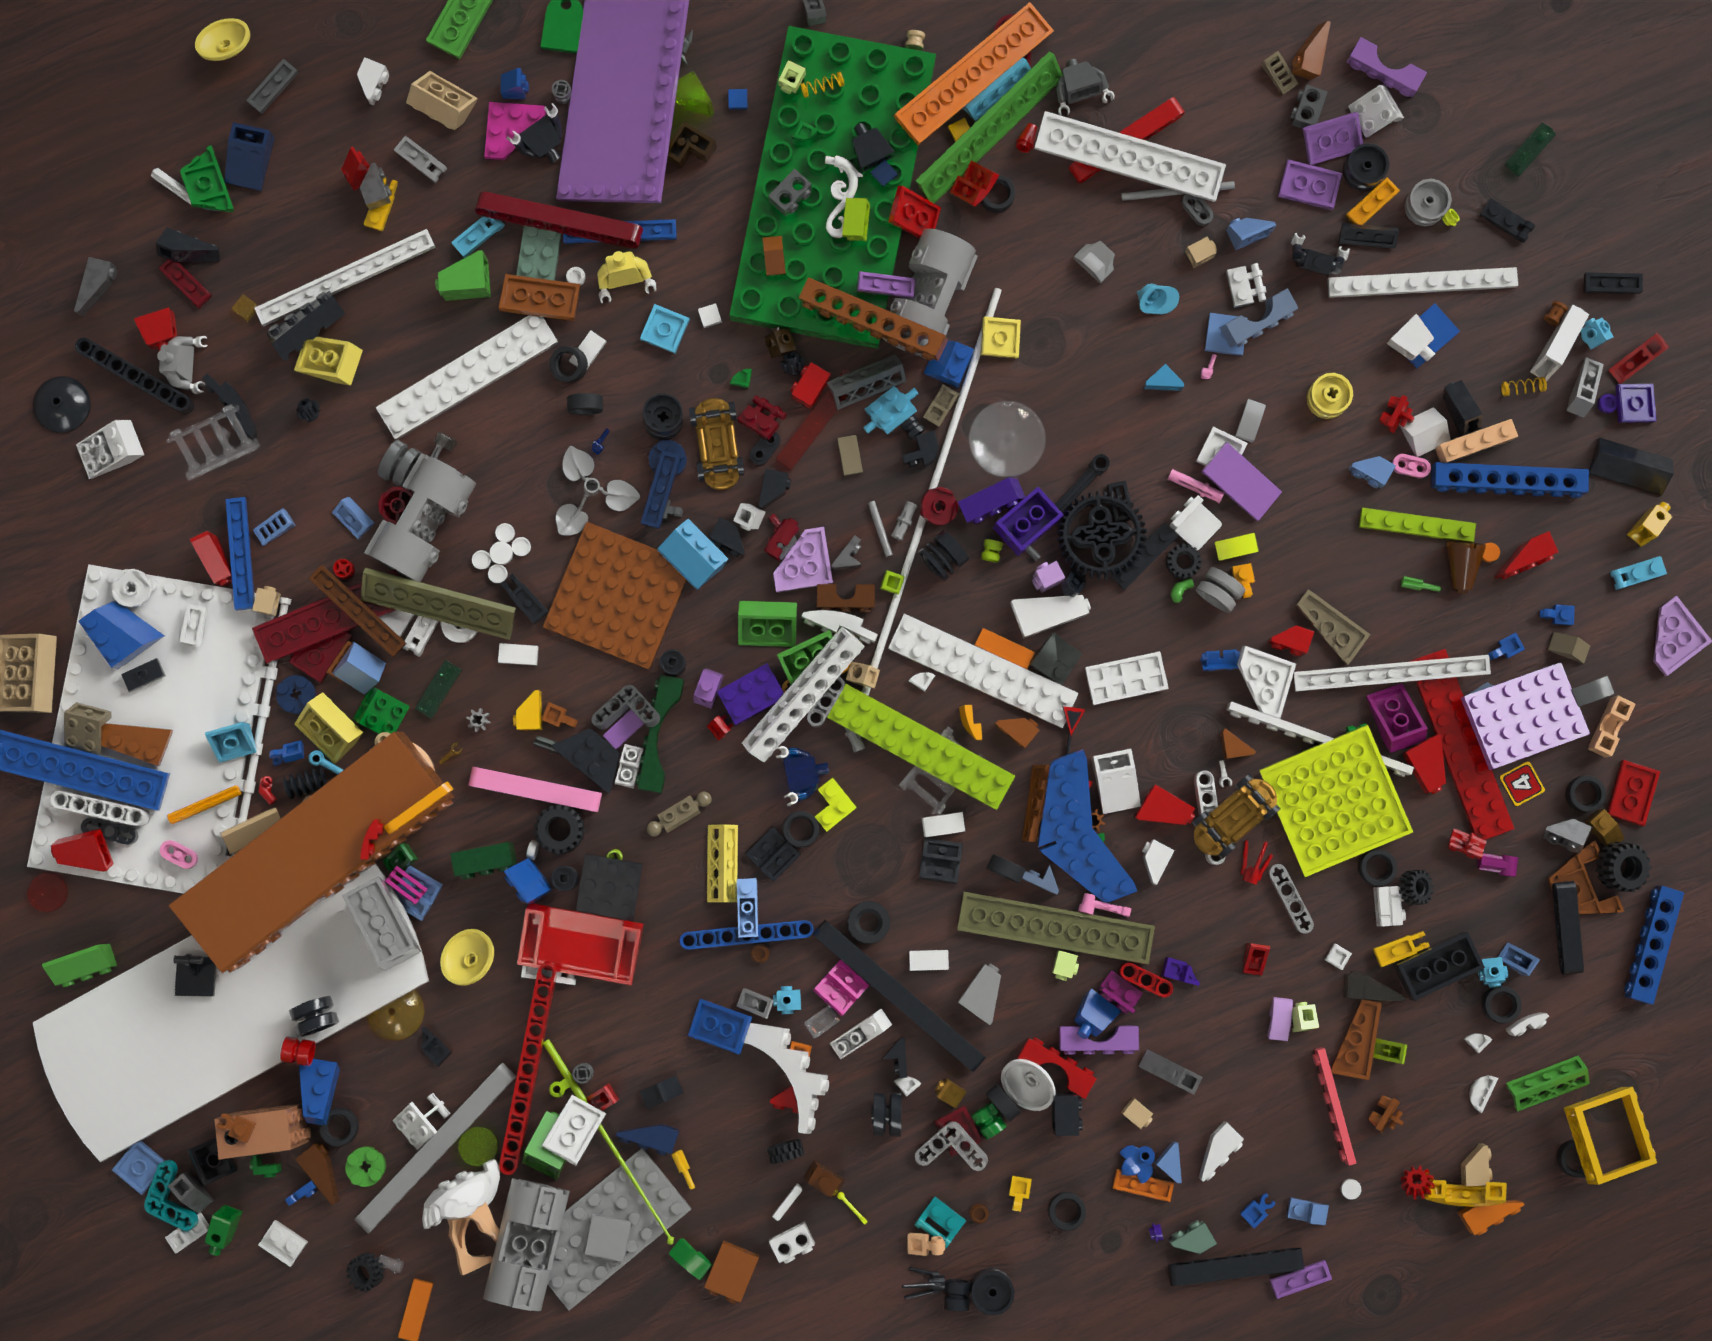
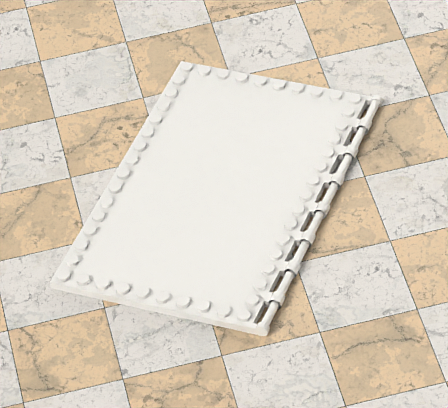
M88 564L52 743L65 746L64 712L76 702L111 711V719L106 722L108 724L171 729L173 733L160 766L101 746V753L99 755L170 773L160 811L44 782L27 867L184 894L232 857L228 856V849L220 832L247 820L251 795L254 793L256 785L254 779L258 759L263 749L262 738L266 718H269L271 708L269 703L273 682L276 680L278 668H276L278 660L269 663V667L265 666V659L252 628L274 619V616L257 613L252 609L236 611L234 609L233 589L147 575L153 587L149 599L141 606L134 608L125 607L164 634L165 637L121 668L114 669L107 663L78 620L94 609L115 601L112 595V582L114 577L122 570ZM129 584V590L127 591L135 592L136 585ZM280 597L279 603L281 605L278 617L287 614L288 605H291L292 599ZM187 604L208 608L200 646L179 642ZM158 658L166 676L129 692L121 674ZM262 678H266L262 702L257 704ZM259 716L254 738L257 752L251 754L247 779L242 780L247 755L219 763L205 736V732L240 722L249 723L252 730L254 717ZM234 785H238L240 790L244 792L239 818H235L239 798L237 796L175 824H170L168 821V814ZM57 791L74 793L144 809L149 815V820L143 826L128 825L55 808L51 805L50 798ZM64 795L59 798L61 805L65 803ZM82 799L78 802L79 809L84 807ZM99 804L96 809L99 814L103 811L102 804ZM120 808L115 811L117 818L122 815ZM139 812L134 815L136 822L141 819ZM86 818H95L132 827L138 832V840L131 845L105 840L114 864L104 872L57 864L51 854V845L57 839L83 833L81 831V823ZM92 823L87 824L89 831L100 829V827L93 826ZM112 826L106 827L105 835L107 837L113 836L114 828ZM130 831L128 833H119V836L126 837L127 841L132 839L133 835L130 834ZM168 840L176 841L195 851L198 855V863L191 869L182 868L164 859L160 854V846ZM173 847L169 848L170 854L174 853ZM189 855L186 857L188 863L191 861V856Z

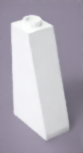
M1575 305L1568 309L1530 371L1532 374L1539 378L1544 377L1547 381L1562 366L1589 314Z
M1076 595L1075 597L1059 596L1015 599L1010 602L1023 639L1087 616L1091 609L1088 599H1084L1083 595Z

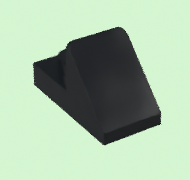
M900 1037L882 1059L898 1058V1062H894L895 1074H899V1078H907L905 1038Z
M676 1075L640 1091L647 1109L667 1102L684 1093Z

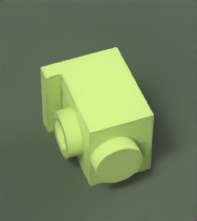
M788 60L778 80L779 86H781L780 89L787 94H791V92L796 93L806 75V69ZM789 79H794L795 82L792 83V82H790V81H788V80H789Z
M1307 1002L1296 1003V1007L1292 1008L1293 1032L1319 1028L1315 1004L1307 1005Z

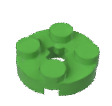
M360 1147L347 1158L346 1174L354 1185L361 1187L372 1186L385 1173V1158L381 1152H378L373 1147ZM363 1161H366L367 1164L371 1165V1168L368 1169V1172H365L364 1169H361Z

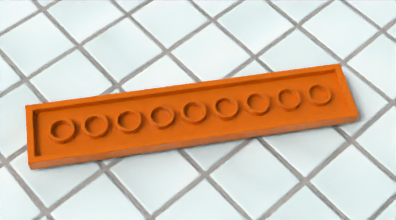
M1029 2L895 113L893 117L917 145L921 144L1004 72L1050 36L1054 30Z

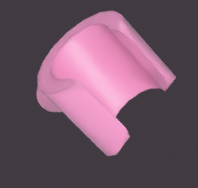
M1212 354L1208 368H1202L1201 379L1211 378L1217 355Z

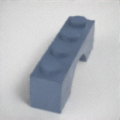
M1288 288L1265 300V314L1259 322L1249 321L1241 315L1219 327L1229 346L1237 345V347H1240L1248 342L1247 338L1250 336L1256 338L1263 334L1262 329L1266 327L1271 329L1278 325L1279 319L1283 318V320L1292 317L1294 315L1293 311L1298 309V306Z

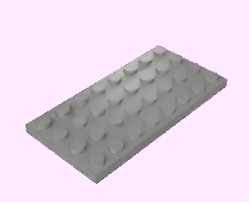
M643 1148L625 1161L666 1230L692 1209ZM619 1166L564 1213L548 1285L568 1311L664 1233L622 1166ZM593 1214L632 1221L624 1262L585 1255Z

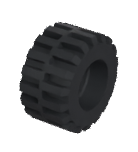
M563 805L550 806L548 809H544L542 814L536 818L538 820L534 824V835H536V840L540 843L541 847L548 852L556 854L571 852L580 845V841L584 838V821L581 819L580 814L570 807ZM563 818L570 824V834L563 841H556L549 834V826L554 819Z
M1624 842L1609 843L1608 847L1604 846L1602 848L1603 852H1599V860H1596V864H1598L1596 872L1599 873L1598 879L1602 880L1601 883L1604 886L1613 890L1635 892V889H1641V885L1647 883L1646 878L1650 877L1648 872L1651 870V865H1649L1651 861L1649 857H1646L1647 852L1635 844ZM1625 859L1626 869L1624 873L1621 875L1620 867L1622 861Z

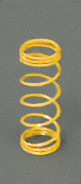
M839 71L837 72V77L835 75L834 77L839 86L843 87L844 80ZM831 75V84H830V82L828 81L827 78H826V80H827V82L829 83L831 89L833 90V82H832V75ZM823 77V87L820 84L819 80L815 79V91L810 82L807 81L806 86L804 83H801L800 85L804 98L809 97L808 83L810 84L814 94H817L816 80L818 81L823 92H825L824 78L826 77Z
M1544 377L1539 379V389L1541 392H1545L1547 389ZM1528 378L1527 380L1531 381L1533 385V392L1535 393V380L1534 382H1532V380ZM1526 380L1525 384H1524V382L1522 381V383H1523V385H1524V392H1525V394L1527 393V391H1526V383H1527V380ZM1505 381L1501 384V391L1504 397L1509 396L1510 382L1508 384ZM1517 382V384L1514 383V385H1515V387H1516V395H1518V389H1517L1518 382Z

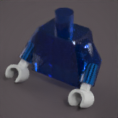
M776 747V749L781 750V755H777L776 758H783L790 790V793L784 796V798L790 797L791 803H788L787 806L808 799L817 790L818 784H820L818 776L830 774L828 763L816 764L814 756L799 748Z

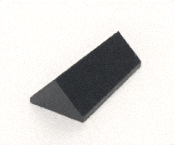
M1599 437L1589 474L1662 496L1674 475L1673 460Z

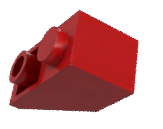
M1296 625L1271 637L1268 643L1272 644L1274 649L1283 650L1284 648L1290 650V654L1301 657V654L1305 655L1308 653L1314 631Z
M792 1085L770 1099L773 1108L784 1110L785 1107L792 1108V1112L799 1114L797 1099Z

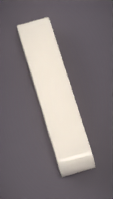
M1201 771L1194 777L1199 815L1205 811L1211 813L1218 807L1213 775L1209 771ZM1201 774L1208 777L1206 785L1201 784L1199 781ZM1205 793L1211 796L1209 804H1205L1202 801V796ZM1205 854L1206 861L1211 865H1219L1225 860V857L1223 859L1220 857L1215 862L1211 859V855Z
M57 791L50 798L51 805L55 808L128 825L143 826L149 820V815L144 809L83 795ZM62 795H64L65 797V803L63 805L59 803V798ZM82 799L84 807L79 809L78 802ZM99 804H102L103 811L99 814L96 809ZM118 808L122 810V815L119 818L115 815V811ZM137 812L141 815V819L138 822L134 820V815Z

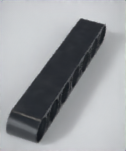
M82 337L76 341V351L85 358L182 414H189L193 411V401L178 390L88 338ZM87 344H89V345H90L89 349L84 352V351H83L84 346L87 345ZM105 353V359L99 361L100 356ZM122 363V367L119 370H115L116 365ZM138 372V377L132 380V374ZM154 381V387L148 389V384ZM170 391V396L164 399V393ZM186 400V406L180 408V403Z
M1287 1248L1168 1265L1171 1286L1305 1269L1302 1248Z

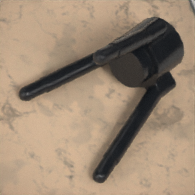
M909 1267L910 1271L932 1277H928V1283L902 1285V1288L928 1287L931 1289L904 1296L905 1299L939 1294V1291H945V1276L939 1275V1271Z

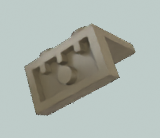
M76 702L64 712V745L99 755L101 753V726L111 719V711Z

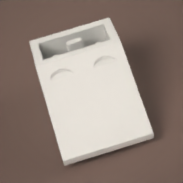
M114 420L76 444L89 479L130 464L144 455L131 420Z
M1127 749L1091 757L1103 814L1141 807L1132 750Z

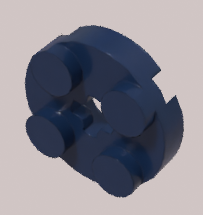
M659 441L649 453L651 469L654 473L656 472L663 450L681 456L676 476L680 475L687 465L684 449L675 441Z
M298 675L289 676L277 686L276 697L278 704L286 712L301 714L306 704L316 697L315 686L305 677ZM294 690L301 692L298 700L292 697Z

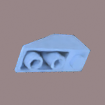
M737 879L738 937H758L757 879Z

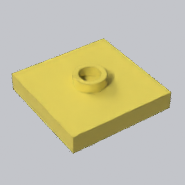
M983 317L980 355L1019 358L1021 320Z

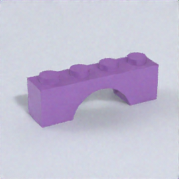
M1360 37L1346 62L1353 69L1365 72L1368 77L1382 81L1385 86L1393 87L1407 97L1415 95L1427 74L1426 71L1411 63L1405 68L1398 70L1387 68L1378 58L1377 45Z
M1136 1025L1116 1026L1114 1033L1103 1041L1081 1038L1077 1034L1079 1026H1059V1050L1064 1051V1054H1076L1075 1051H1083V1054H1095V1050H1103V1054H1114V1050H1122V1054H1134V1050H1139V1027Z

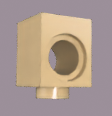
M1207 236L1188 246L1185 253L1195 268L1214 258L1217 248L1212 240L1210 241Z
M264 586V589L257 588L252 610L257 613L276 616L281 594L276 592V588Z
M851 662L846 680L857 685L875 689L880 670L870 665Z
M1133 1097L1121 1111L1124 1116L1140 1129L1143 1126L1146 1128L1153 1119L1151 1118L1153 1113Z

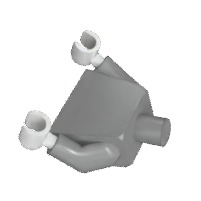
M177 336L170 340L168 345L161 346V350L157 354V358L160 360L159 370L160 373L166 376L171 386L185 390L191 389L194 394L204 392L198 389V386L202 387L205 385L204 382L199 381L194 384L190 382H192L194 347L192 345L198 348L207 347L208 345L201 344V339H207L206 336H198L195 339Z

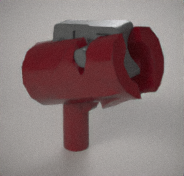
M772 514L769 516V520L775 527L774 535L772 538H769L763 551L773 559L780 561L797 542L795 536L800 528L798 527L799 523L794 519H783L780 522L777 516Z

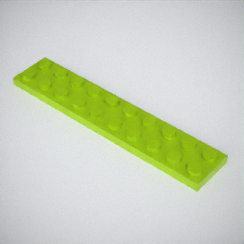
M845 684L843 691L827 716L828 719L995 810L999 808L1015 778V775L847 684Z

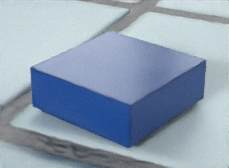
M728 89L729 110L748 109L747 89Z

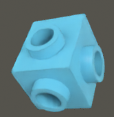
M1603 318L1588 320L1584 323L1585 327L1580 331L1582 340L1588 344L1590 349H1594L1613 338L1610 326Z
M1502 957L1482 959L1485 968L1478 971L1480 981L1483 980V984L1489 985V988L1501 987V984L1506 981L1505 978H1508L1507 966H1503Z
M781 986V990H777V995H773V1006H777V1011H782V1014H793V1010H801L800 989L792 990V986ZM784 997H789L790 1003H785Z

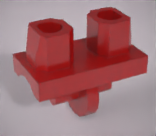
M1402 395L1401 398L1391 396L1388 407L1395 411L1393 415L1383 412L1380 418V423L1387 426L1392 433H1395L1399 423L1405 427L1407 422L1413 423L1415 419L1411 415L1413 409L1407 408L1409 405L1407 396Z
M1453 829L1448 849L1454 852H1462L1472 859L1477 858L1481 860L1487 841L1477 838L1475 833L1467 834Z

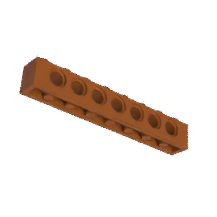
M809 277L799 296L802 306L806 309L813 310L814 308L819 310L821 315L828 318L831 315L836 318V321L844 325L849 323L858 331L863 332L866 330L871 332L870 335L877 339L883 337L891 345L898 346L899 344L904 346L906 351L913 354L918 352L929 361L933 359L939 361L948 342L945 334ZM821 296H825V300L823 302H817ZM842 303V307L840 309H834L836 304ZM860 311L856 317H851L852 312ZM871 318H877L875 323L868 324ZM888 325H894L891 331H885ZM911 332L909 338H902L904 333ZM923 339H928V343L925 346L919 345Z

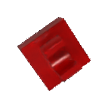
M718 715L707 725L718 741L724 738L733 726L732 723L726 725L724 722L727 718L726 715L722 717Z

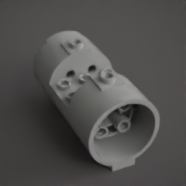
M924 229L916 248L912 252L909 268L914 272L912 278H915L914 297L895 298L891 304L890 312L946 335L950 325L947 324L948 320L945 317V313L954 291H964L978 257L975 255V248L968 242L950 233L936 229ZM888 325L885 331H891L894 325ZM911 332L904 333L902 338H909ZM923 339L919 345L925 346L928 343V339ZM898 344V346H895V347H897V348H899V349L905 351V349H904L905 347H904V346H901V345H899V344ZM915 352V355L922 357V354Z
M421 453L402 485L413 493L412 498L396 525L382 520L364 553L388 568L396 569L399 574L410 580L421 582L428 568H431L432 564L439 557L440 551L429 544L436 535V529L444 522L446 513L460 517L465 512L468 498L476 486V482L466 475L462 476L463 474L442 461Z
M512 1178L483 1299L528 1311L542 1310L570 1193L569 1190Z

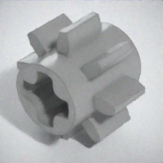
M481 708L478 712L471 710V717H466L471 722L468 727L475 726V732H478L479 728L486 731V724H491L487 720L490 714L485 713L483 715V709ZM477 716L483 717L481 724L475 723Z

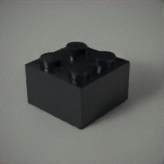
M1055 1093L1054 1101L1052 1102V1132L1055 1136H1079V1131H1083V1121L1079 1117V1111H1082V1099L1076 1093Z

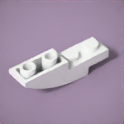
M827 610L809 611L802 614L805 624L812 627L818 625L822 627L821 631L823 632L830 630L831 634H836L839 628L843 627L852 635L860 636L859 640L870 644V642L875 643L878 634L861 627L863 619L854 615Z

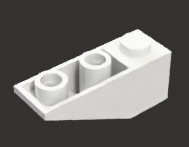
M879 1009L833 1040L830 1045L838 1057L842 1059L884 1032L892 1024L883 1010Z
M1225 1121L1210 1135L1198 1177L1203 1182L1210 1180L1216 1173L1214 1170L1219 1165L1222 1167L1229 1160L1228 1156L1232 1151L1237 1152L1243 1145L1241 1142L1244 1139Z

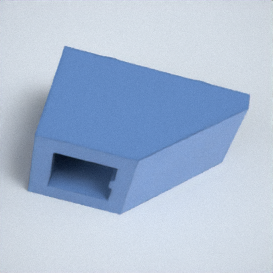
M1378 456L1355 462L1349 466L1348 470L1351 471L1354 477L1367 480L1370 486L1382 488L1396 465Z

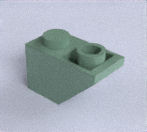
M1198 1220L1189 1224L1187 1230L1183 1232L1179 1230L1172 1234V1238L1169 1240L1173 1247L1199 1254L1217 1244L1206 1224Z

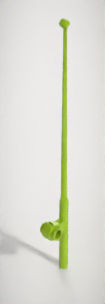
M549 1039L546 1040L543 1045L564 1077L562 1081L554 1082L550 1085V1094L554 1097H561L564 1095L565 1090L571 1088L577 1098L588 1103ZM556 1086L561 1088L560 1093H555L554 1088ZM600 1124L598 1130L667 1235V1243L672 1245L674 1237L670 1236L610 1137Z

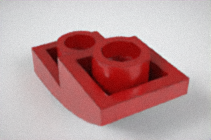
M374 819L370 824L362 843L360 859L368 860L371 859V855H374L375 843H372V839L378 840L380 835L384 833V823H381V819Z

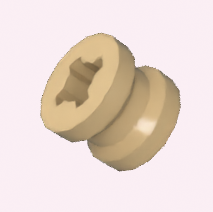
M908 30L906 35L908 41L905 43V48L923 50L924 45L922 41L925 39V33L919 30Z

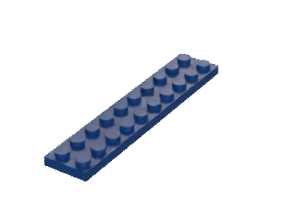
M0 730L1 771L160 811L170 773Z

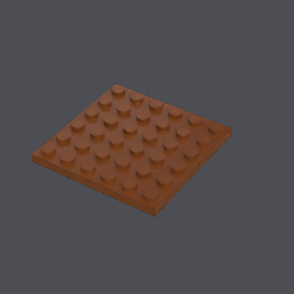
M586 522L543 628L650 670L686 579L657 549Z

